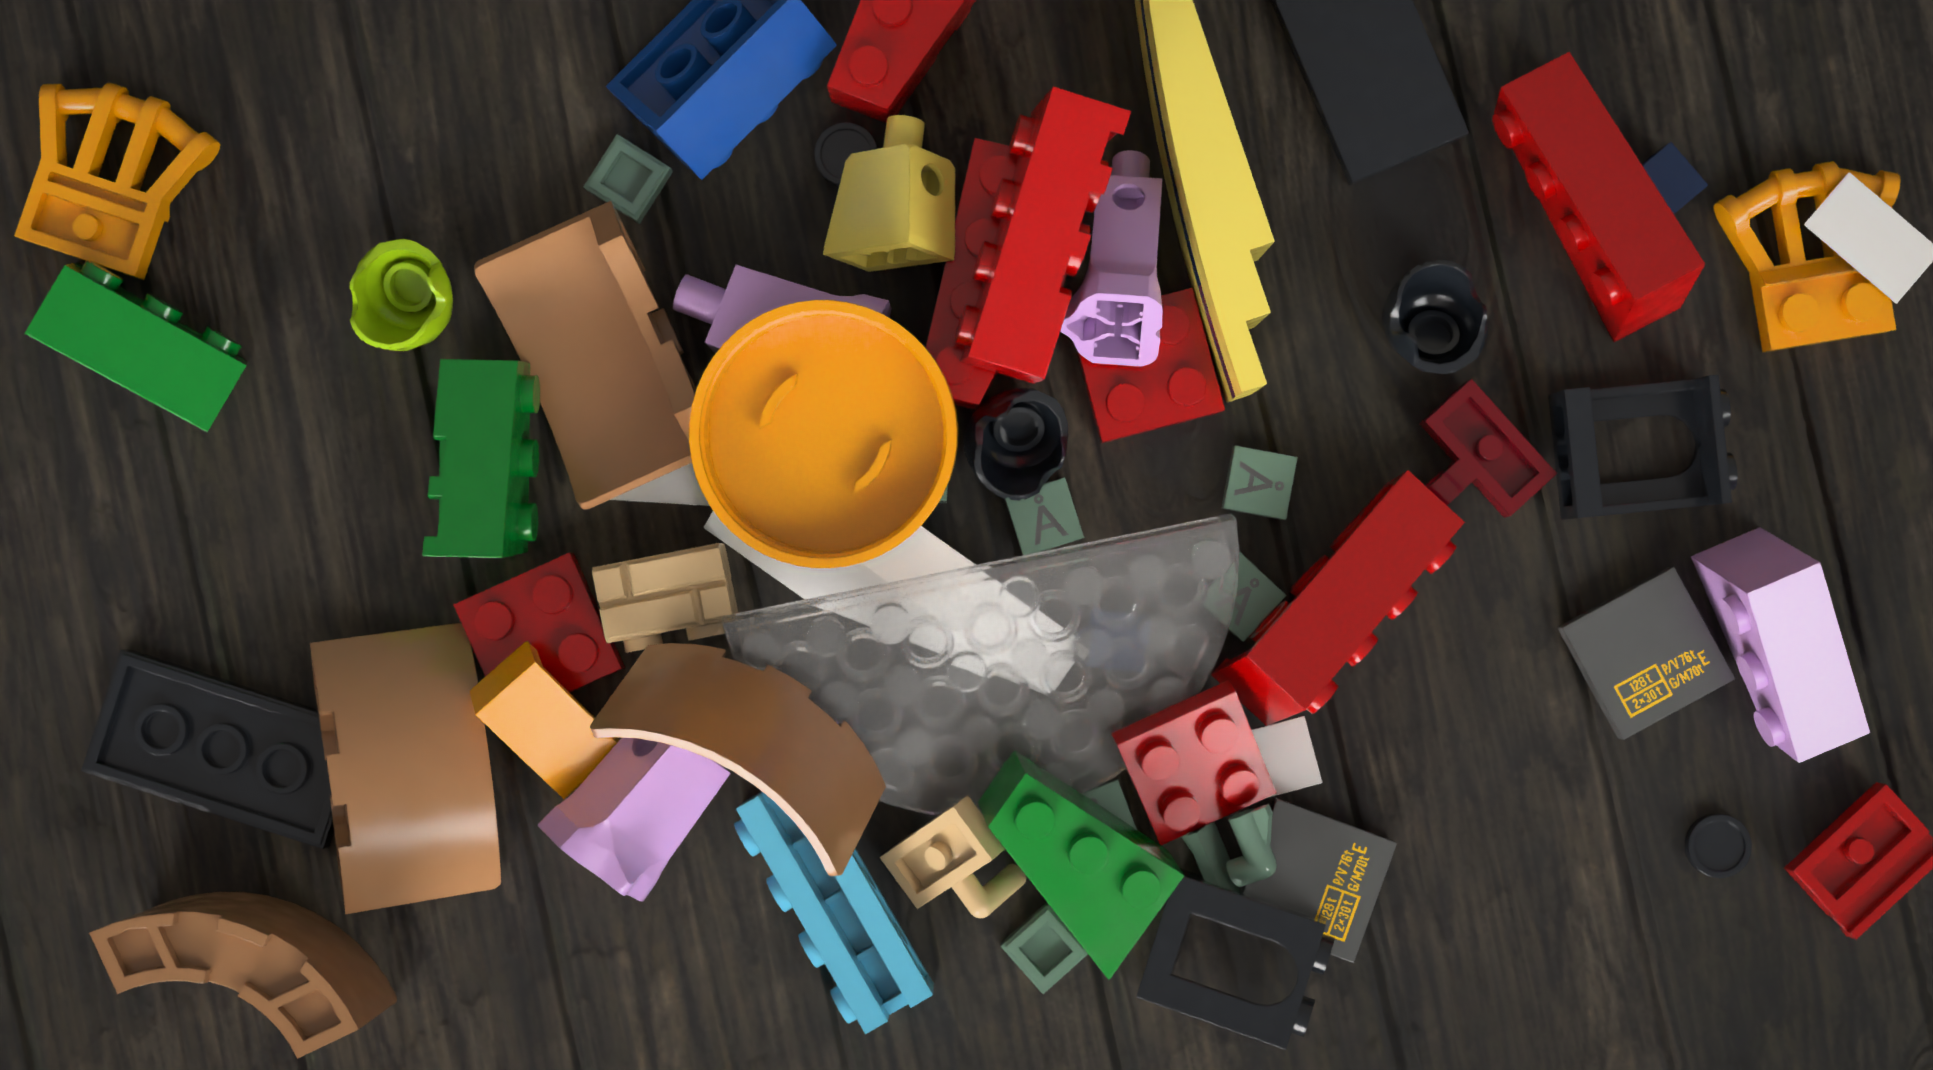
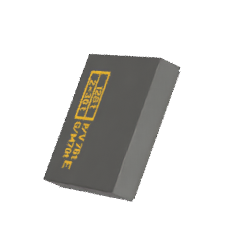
M1667 567L1557 627L1618 739H1627L1735 680L1733 673L1674 567Z
M1274 797L1271 805L1273 816L1270 846L1277 862L1276 871L1273 876L1242 886L1240 893L1315 919L1317 915L1326 917V926L1323 934L1335 938L1330 955L1354 963L1397 843L1388 838Z

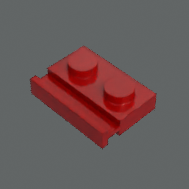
M1876 782L1788 863L1784 869L1825 914L1832 917L1847 937L1857 940L1933 869V837L1929 834L1930 831L1887 784Z

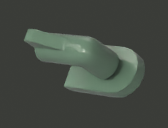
M1269 804L1245 810L1228 819L1243 854L1241 857L1230 860L1215 821L1181 836L1194 854L1204 881L1240 893V887L1273 876L1277 868V862L1270 846L1273 812Z

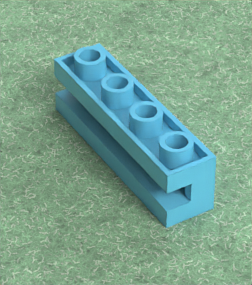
M762 791L742 802L736 808L741 820L734 823L740 840L752 857L760 852L773 873L772 876L766 879V882L774 899L784 912L792 908L794 909L805 928V931L798 934L800 943L816 968L823 964L828 968L837 984L836 987L830 990L831 996L848 1024L858 1020L864 1033L867 1034L888 1022L890 1014L906 1005L912 1008L933 995V981L856 848L843 874L829 876L807 837L795 822Z

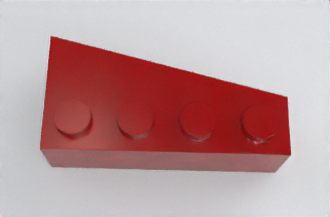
M860 0L827 85L831 102L886 123L889 116L897 115L936 61L940 50L968 16L976 0Z
M1568 52L1502 86L1492 117L1495 131L1503 145L1508 149H1513L1525 172L1532 192L1543 206L1613 342L1680 309L1704 268L1705 262L1571 53Z
M1053 86L1033 109L1030 117L1020 114L1009 147V153L1019 156L1013 178L1010 180L1002 177L991 209V216L1000 218L994 243L983 242L973 272V279L982 282L975 307L968 304L964 306L955 334L954 342L964 345L960 362L1033 384L1045 379L1072 297V290L1064 287L1067 275L1074 277L1077 274L1091 238L1090 225L1082 223L1085 211L1094 212L1101 194H1105L1113 168L1108 166V161L1102 160V156L1108 141L1117 133L1124 135L1131 111Z
M978 138L974 139L955 220L954 260L946 261L926 344L927 350L936 360L947 380L954 404L974 410L982 405L998 373L960 362L964 345L954 342L955 334L964 306L966 304L976 306L982 286L981 281L973 279L976 260L984 241L994 243L1000 223V218L991 216L995 194L1002 177L1012 180L1019 157L1009 153L1010 146Z

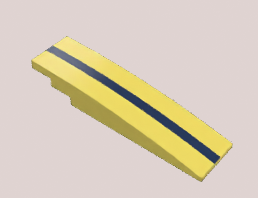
M1135 0L1149 101L1170 205L1207 343L1226 402L1228 403L1249 396L1267 384L1249 329L1257 326L1271 313L1254 261H1257L1275 241L1193 0Z

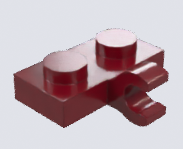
M1472 379L1464 382L1419 423L1453 461L1425 484L1446 505L1451 503L1468 485L1473 483L1504 518L1509 517L1557 474Z

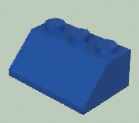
M692 0L606 85V88L677 159L702 180L712 169L725 163L731 156L733 149L758 124L769 119L776 111L778 104L803 79L810 77L819 69L823 59L837 44L801 0Z

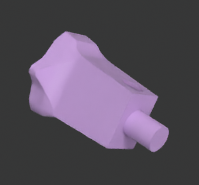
M1127 150L1117 153L1112 159L1113 169L1105 194H1101L1094 211L1091 257L1088 270L1081 286L1070 300L1060 332L1068 336L1073 341L1077 351L1092 363L1141 367L1151 364L1158 357L1160 329L1162 328L1163 308L1156 268L1162 178H1149V158L1141 152Z
M735 265L726 289L686 274L678 286L673 302V310L711 324L705 343L714 353L749 321L784 305L811 300H835L867 307L888 318L890 317L891 306L889 300L865 294L856 296L832 295L739 265Z
M621 738L575 792L555 806L537 826L562 851L597 875L617 892L642 902L657 883L671 856L731 773L713 760L686 749L638 738Z

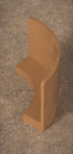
M612 201L480 259L475 263V275L500 318L520 360L530 363V375H538L540 404L560 450L575 499L582 509L595 507L692 463L689 445V421L692 403L698 386H695L681 357L684 351L665 309L662 308L652 313L659 306L644 274L646 268Z
M455 623L310 643L314 689L325 761H327L330 803L337 864L345 914L497 888L501 884V868L485 723L475 715L469 692L478 684L471 644L462 624Z
M680 643L648 645L591 723L590 729L595 738H638L661 742L686 749L732 770L771 798L795 822L813 846L829 876L842 875L886 788L875 761L850 725L845 720L838 725L825 711L808 698L812 690L770 665H767L764 671L739 661L725 658L727 650L710 646Z
M247 892L195 894L168 901L89 933L117 994L134 987L166 981H187L200 984L211 982L239 992L238 997L250 1003L267 1016L288 1041L297 1059L359 1030L397 1002V996L386 976L372 957L353 938L317 913L292 902L267 895Z

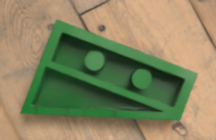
M86 260L84 265L78 262L64 265L24 334L208 432L248 364L247 360L237 355L242 345L208 326L204 333L200 334L179 321L183 312L148 293L144 300L120 287L123 282L122 278L92 261Z
M440 359L433 432L434 439L440 440L439 476H429L428 487L429 499H439L437 536H424L422 556L505 558L527 553L528 541L536 540L538 533V508L536 503H528L529 477H537L539 445L537 439H529L530 413H538L540 382L538 375H530V363L510 360Z
M1014 750L979 799L978 805L991 832L1107 979L1110 980L1183 879L1184 874L1166 848L1160 846L1154 840Z

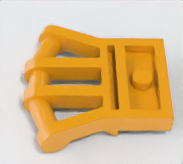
M110 82L106 83L103 88L67 90L62 84H43L39 91L41 160L14 236L144 280L164 221L169 222L170 203L197 171L203 170L214 160L220 150V143L207 132H196L171 111L168 101L152 96L142 100L130 96L126 87ZM92 114L74 167H67L65 121H67L69 115ZM121 120L134 123L135 127L116 182H112L98 176L116 124ZM162 135L181 152L145 193L140 191L158 137Z
M1834 161L1815 164L1812 171L1794 174L1790 168L1772 171L1767 180L1737 198L1733 195H1728L1713 205L1719 224L1749 272L1762 352L1896 330L1891 299L1821 240L1824 258L1806 261L1796 203L1799 198L1814 196L1817 210L1848 172H1850L1892 208L1900 189L1899 174L1880 170L1876 175L1839 168ZM1769 207L1772 210L1781 265L1777 266L1773 265L1750 227V219Z

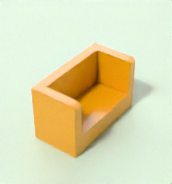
M528 641L524 642L469 691L475 715L563 799L584 782L619 741L618 737L595 738L593 736L590 725L595 717L542 666L537 650Z

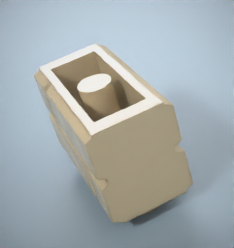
M723 543L592 567L605 640L607 643L623 641L625 653L644 650L648 645L663 644L661 633L685 628L688 641L726 634L724 621L739 618L727 551Z

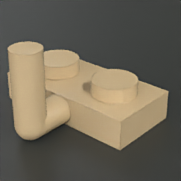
M968 795L900 841L880 857L917 909L952 887L971 915L976 918H985L1026 882L1025 873L1016 864H1008L984 886L981 885L973 872L997 857L1005 848L988 828L982 813Z

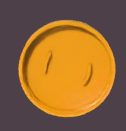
M811 300L784 305L758 316L737 330L720 347L705 369L695 392L689 421V445L695 476L701 491L712 510L734 535L758 552L781 562L809 568H837L863 563L881 556L909 538L926 521L942 498L952 475L958 447V423L953 396L942 370L927 348L913 334L887 316L867 307L835 300Z

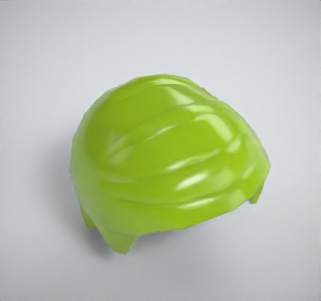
M399 239L377 244L358 263L350 281L353 300L350 323L356 335L362 341L376 348L391 351H408L431 343L442 333L451 318L453 294L447 273L440 260L432 251L415 241Z

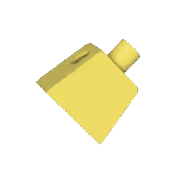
M906 115L889 116L886 122L883 148L852 153L845 161L824 244L823 255L868 272L954 260L955 167L950 160L922 148L925 123L922 120Z

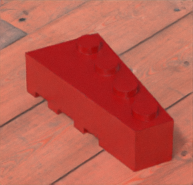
M1409 470L1386 483L1330 544V548L1335 551L1330 558L1326 555L1322 556L1294 583L1290 591L1295 596L1294 600L1290 604L1287 601H1283L1248 636L1255 642V645L1248 651L1230 660L1226 658L1211 676L1220 684L1229 680L1240 702L1266 726L1303 712L1306 709L1311 714H1314L1325 705L1338 689L1339 685L1332 678L1347 662L1350 666H1355L1376 645L1379 638L1372 631L1383 618L1387 616L1391 620L1395 619L1415 599L1418 591L1411 585L1422 572L1426 570L1429 574L1434 573L1454 553L1457 546L1450 539L1465 522Z

